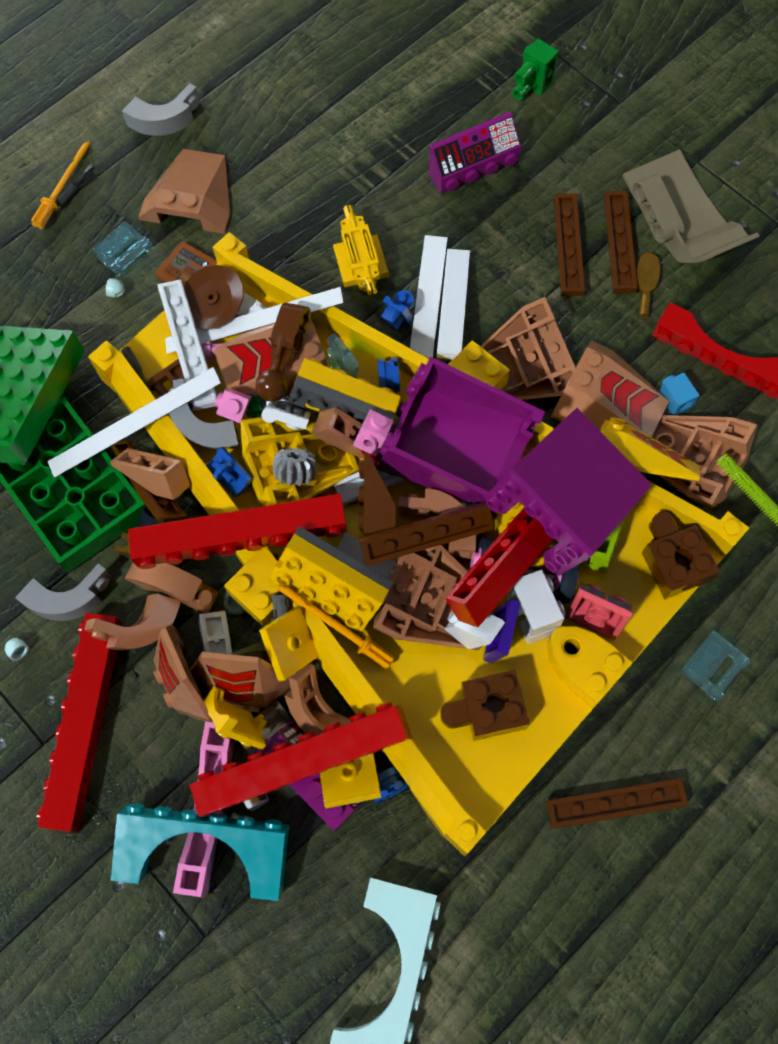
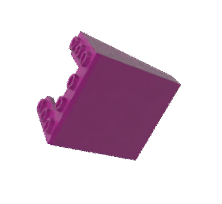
M430 357L426 365L420 364L405 393L409 397L406 403L401 401L395 415L399 417L396 425H391L388 435L376 456L377 461H379V466L376 469L475 504L486 502L483 496L519 463L527 442L533 436L532 431L535 428V424L539 425L545 411Z
M576 408L487 492L483 498L493 512L502 514L507 513L520 502L524 506L526 513L532 518H536L543 525L546 534L558 541L557 544L543 554L544 564L548 570L560 576L590 558L652 484Z

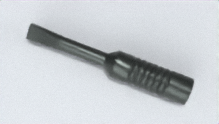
M89 165L76 182L71 183L56 200L60 207H64L67 201L76 193L78 185L94 168L93 166Z
M130 347L123 348L122 353L154 396L152 390L147 385V380L142 373V367Z

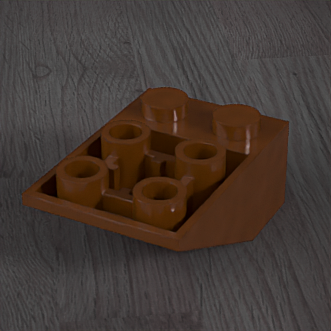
M364 453V460H359L360 479H364V486H359L360 505H364V513H359L358 528L360 531H363L365 536L396 528V506L369 453Z

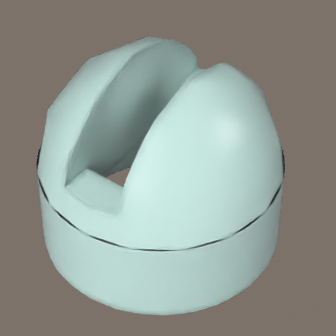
M109 278L106 284V296L113 298L122 296L124 293L123 283L117 279Z
M12 638L5 644L4 650L12 661H18L28 653L29 647L23 640Z

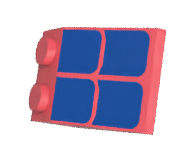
M581 583L565 618L615 641L632 616V605L626 603V600L620 596H610L601 592L602 590L596 585Z

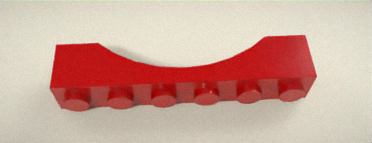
M671 302L659 319L652 336L663 343H668L678 348L684 354L692 355L706 365H711L721 370L725 375L733 376L745 385L764 392L768 397L778 399V357L756 358L727 350L703 332L691 312Z

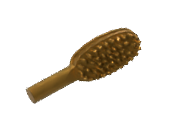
M645 253L640 257L636 271L638 290L641 291L639 317L642 319L649 317L650 295L659 281V259L653 253Z

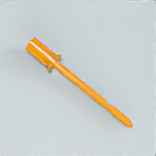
M89 141L83 143L51 196L41 199V205L31 219L34 227L43 229L52 213L57 211L58 206L55 201L75 171L78 162L81 161L90 146Z
M279 583L277 589L357 644L359 646L356 651L358 654L363 653L385 669L390 666L395 656L373 642L371 636L367 635L362 639L283 583Z

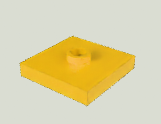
M301 607L291 609L259 630L278 681L287 680L319 657Z
M373 753L320 773L325 809L381 798Z

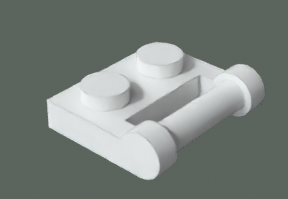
M286 398L275 402H266L267 407L262 411V418L265 422L271 423L277 420L286 423V426L291 429L300 430L302 428L306 430L311 412L288 404V399Z

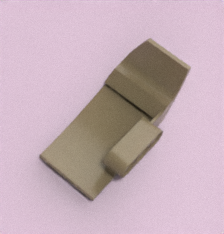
M680 149L625 172L622 175L656 241L664 243L678 262H702L760 237L758 232L748 235L741 224L733 221L727 223L697 181Z

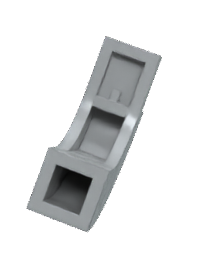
M189 83L173 101L167 104L151 105L135 97L122 110L127 126L139 133L152 136L168 135L184 129L194 121L192 111L198 107L200 99L196 86Z
M183 378L173 380L174 388H170V391L186 383ZM190 401L169 412L178 430L196 445L210 450H218L220 447H224L226 450L240 448L236 424L233 420L220 423L203 422L193 414Z
M98 563L78 586L69 591H50L33 578L15 598L40 617L54 621L73 620L84 616L85 613H90L102 603L96 594L106 589L112 576Z

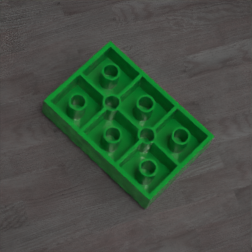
M0 326L1 463L25 465L85 352L84 347L73 331Z
M65 397L59 399L26 464L19 465L0 462V482L58 564L69 573L119 538L123 532L126 533L128 529L136 526L142 509L146 505L123 474L111 465L110 461L112 460L105 450L98 452L60 475L53 476L48 461L93 436Z

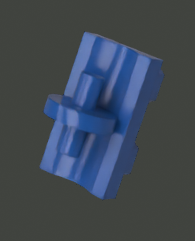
M401 290L394 296L393 303L391 298L386 295L383 300L386 309L381 317L389 327L399 332L404 322L410 324L413 320L409 310L414 305V297L409 291Z
M220 447L215 457L206 464V467L213 474V478L221 482L234 497H239L254 479L224 447Z

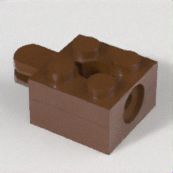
M659 512L653 517L649 523V529L655 541L646 545L642 555L664 600L713 581L720 573V570L697 526L694 525L680 531L671 513Z
M516 670L461 682L463 698L446 702L442 705L440 713L441 721L447 728L454 729L470 725L473 741L525 730L530 725Z

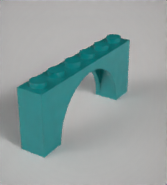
M130 803L117 813L111 881L139 884L147 874L150 858L159 844L178 834L204 833L222 840L238 854L248 873L250 898L279 901L283 892L289 825L282 824L281 821L274 819L266 820L265 822L254 821V818L249 816H240L237 819L227 818V815L223 813H212L210 816L199 817L196 810L175 812L170 807L165 806L150 809L144 808V805L139 803Z

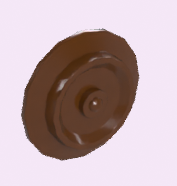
M221 265L204 267L195 272L184 284L185 294L197 329L213 330L229 323L239 312L244 300V286L241 279L229 267Z

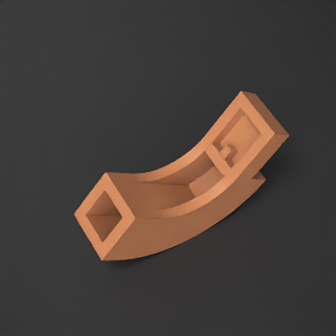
M428 488L425 489V498L409 494L399 497L398 516L431 518L465 508L452 496L439 490ZM476 535L449 542L448 552L454 558L471 559L473 552L476 551Z
M132 563L124 578L146 591H156L179 600L202 614L210 612L219 593L202 583L200 578L167 563L156 564V567L151 569H141Z
M158 593L148 595L141 617L132 626L123 627L94 618L87 620L84 631L91 632V637L107 641L109 638L106 646L108 649L128 650L144 647L158 640L161 629L173 624L181 601Z
M308 664L289 677L291 690L285 695L286 703L293 718L305 734L314 732L315 736L325 733L324 727L340 722V725L343 726L351 723L349 718L332 710L322 698L318 688L314 665Z

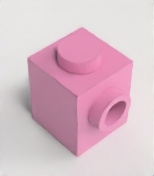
M227 388L224 390V393L219 392L215 407H218L216 414L240 423L245 418L252 396Z
M370 409L352 446L376 457L394 420Z

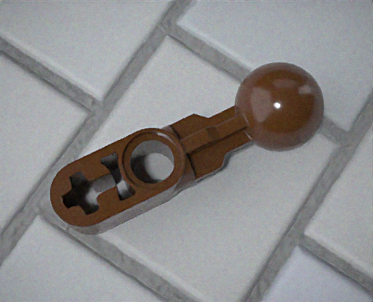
M284 302L280 307L271 334V345L273 348L270 356L272 362L268 370L259 374L255 383L258 395L266 401H278L287 392L288 382L284 376L286 365L292 361L294 353L299 352L311 320V310L307 306Z

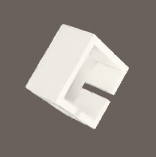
M542 569L522 576L507 595L508 601L512 599L520 602L517 618L526 615L527 619L519 621L518 624L527 645L550 637L552 632L561 626L565 616L562 603L560 601L556 602L552 593L554 592L553 583L548 576L545 577Z

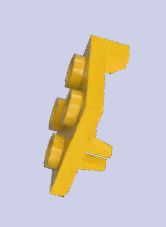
M214 685L205 697L204 703L208 709V715L212 718L215 725V731L225 739L232 738L238 740L246 747L253 746L263 750L266 742L261 732L267 723L263 719L264 716L259 714L254 719L250 711L223 701L224 690Z

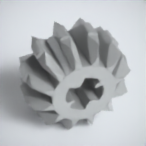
M289 447L288 450L281 449L279 453L274 455V478L278 479L280 483H288L289 486L293 484L301 486V483L308 484L310 480L315 478L317 470L315 455L310 453L309 450H301L300 447L297 449Z

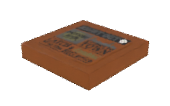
M181 241L154 274L156 278L164 283L181 279L184 287V284L195 272L204 267L216 265L217 261Z

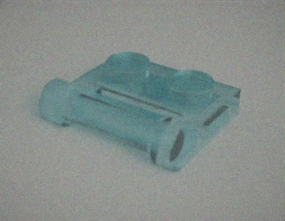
M124 222L97 244L92 251L98 259L120 276L124 272L125 267L144 251L148 252L153 248V245L146 237H143L127 222Z
M332 334L327 338L329 347L327 353L331 359L329 361L331 368L341 369L347 375L358 379V360L337 334Z
M713 630L681 668L680 672L704 690L712 700L719 702L724 696V690L742 668L745 669L751 661L745 654ZM727 656L732 658L733 663L716 684H712L709 679Z

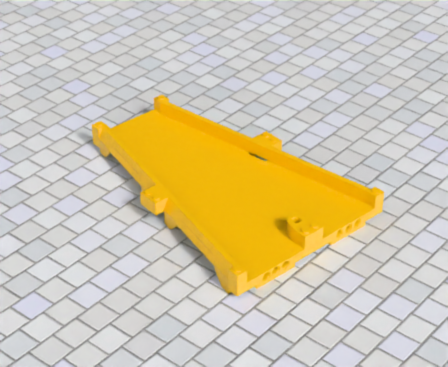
M230 232L213 246L217 261L216 265L229 267L238 274L244 286V292L267 308L313 295L250 260L246 245ZM335 306L311 312V319L326 357L327 367L341 369L351 377L366 379L371 385L380 388L377 359L390 361L391 358H397L400 392L394 393L401 396L397 409L401 401L406 403L409 395L405 392L411 379H413L420 364L426 365L429 358ZM165 310L119 351L108 341H105L88 356L101 380L118 394L130 413L139 410L160 398L156 391H152L154 396L124 357L122 349L125 347L131 348L142 367V373L147 382L152 376L179 359L177 351L168 354L166 351L165 338L171 337L172 334ZM247 331L213 340L210 343H226ZM473 340L448 364L499 390H502L508 384L510 370ZM212 359V361L206 360L208 369L214 367L221 382L214 387L216 396H218L219 392L224 393L226 386L217 359ZM169 380L163 383L168 392H170V388H174ZM214 406L194 411L192 408L195 417L203 422L220 423L230 421V419L216 414L218 407ZM169 413L144 426L166 457L182 460L190 483L189 489L208 515L264 506L258 501L252 483L239 497H234L221 482L216 481L213 478V474L206 467V464L215 457L217 450L200 447L187 439L175 426ZM310 413L308 422L315 423L318 415ZM395 414L393 417L394 421L392 423L394 425H396L399 418ZM245 415L244 420L252 419L253 417H248L247 415ZM542 421L539 425L535 424V428L532 431L533 436L527 442L520 461L555 428ZM235 422L240 448L227 451L247 471L242 454L240 423ZM354 456L359 467V460L364 459ZM406 480L387 489L396 506V527L427 519V517L398 516L399 497L414 494L420 498H425V489L431 488ZM650 482L652 486L624 517L622 530L607 573L578 565L579 578L577 587L571 600L567 604L562 603L565 616L561 626L557 627L550 637L527 645L518 624L519 621L527 619L526 615L517 618L508 655L494 663L483 661L486 645L481 646L479 650H470L397 640L373 628L375 614L360 633L329 615L362 639L367 635L371 636L373 642L395 656L390 666L385 669L363 653L358 654L356 652L359 647L357 644L290 598L289 608L291 610L301 607L319 656L315 660L356 715L366 712L367 716L377 713L376 707L389 702L393 706H402L413 738L385 748L383 752L406 781L411 792L443 838L448 840L465 857L698 588H693L664 600L642 555L646 545L655 541L649 529V523L653 517L659 512L671 513L680 531L696 525L717 565L747 532L748 526L730 512H727L720 520ZM333 486L314 498L334 495L337 492ZM452 496L453 498H455L456 500H458V501L461 503V501H462L461 498ZM359 501L344 507L347 526L346 533L358 540L365 536L363 531H360L358 528L359 513H364V505H360ZM491 510L494 530H490L488 538L496 540V513ZM345 533L335 538H328L326 536L319 538L336 548ZM556 539L552 540L553 546L558 543ZM268 545L262 546L263 548L257 551H248L247 549L236 551L235 555L243 567L224 585L228 594L263 627L271 623V617L273 616L271 594L279 591L277 589L278 584L268 577L286 546L276 547ZM581 583L596 585L602 590L601 592L610 596H620L626 600V603L632 605V616L615 641L565 618ZM508 593L499 602L495 610L508 602ZM572 644L575 646L577 653L574 655L566 653L564 645ZM516 670L530 722L527 729L473 741L470 725L451 729L442 723L440 714L442 705L448 701L463 698L461 682Z

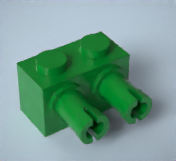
M538 38L525 48L523 52V66L514 74V80L518 85L513 88L512 95L518 101H521L530 90L542 96L554 83L559 51Z

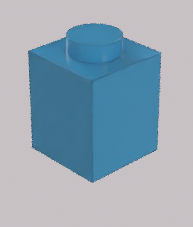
M684 372L677 376L670 375L664 379L659 390L669 400L667 408L674 416L693 407L700 396Z

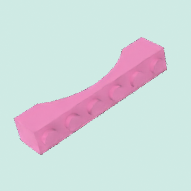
M205 721L200 747L199 775L209 771H214V774L223 772L222 766L232 762L235 739L221 737L215 731L213 722ZM188 833L178 863L173 893L207 898L218 838L204 833Z

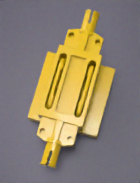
M346 205L343 208L346 218L340 222L343 242L333 244L344 287L358 284L360 290L367 292L368 295H372L373 292L374 295L377 293V280L389 277L378 235L371 236L368 224L364 223L363 216H355L352 205H348L349 211Z

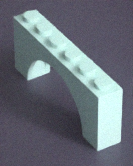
M370 878L363 907L380 915L393 930L401 953L400 981L393 999L378 1017L367 1024L354 1028L335 1027L330 1044H404V1041H411L414 1023H410L409 1018L411 1010L417 1011L421 993L416 991L418 979L424 980L428 962L422 960L425 949L431 950L434 932L429 931L431 920H437L441 903L436 902L437 895Z

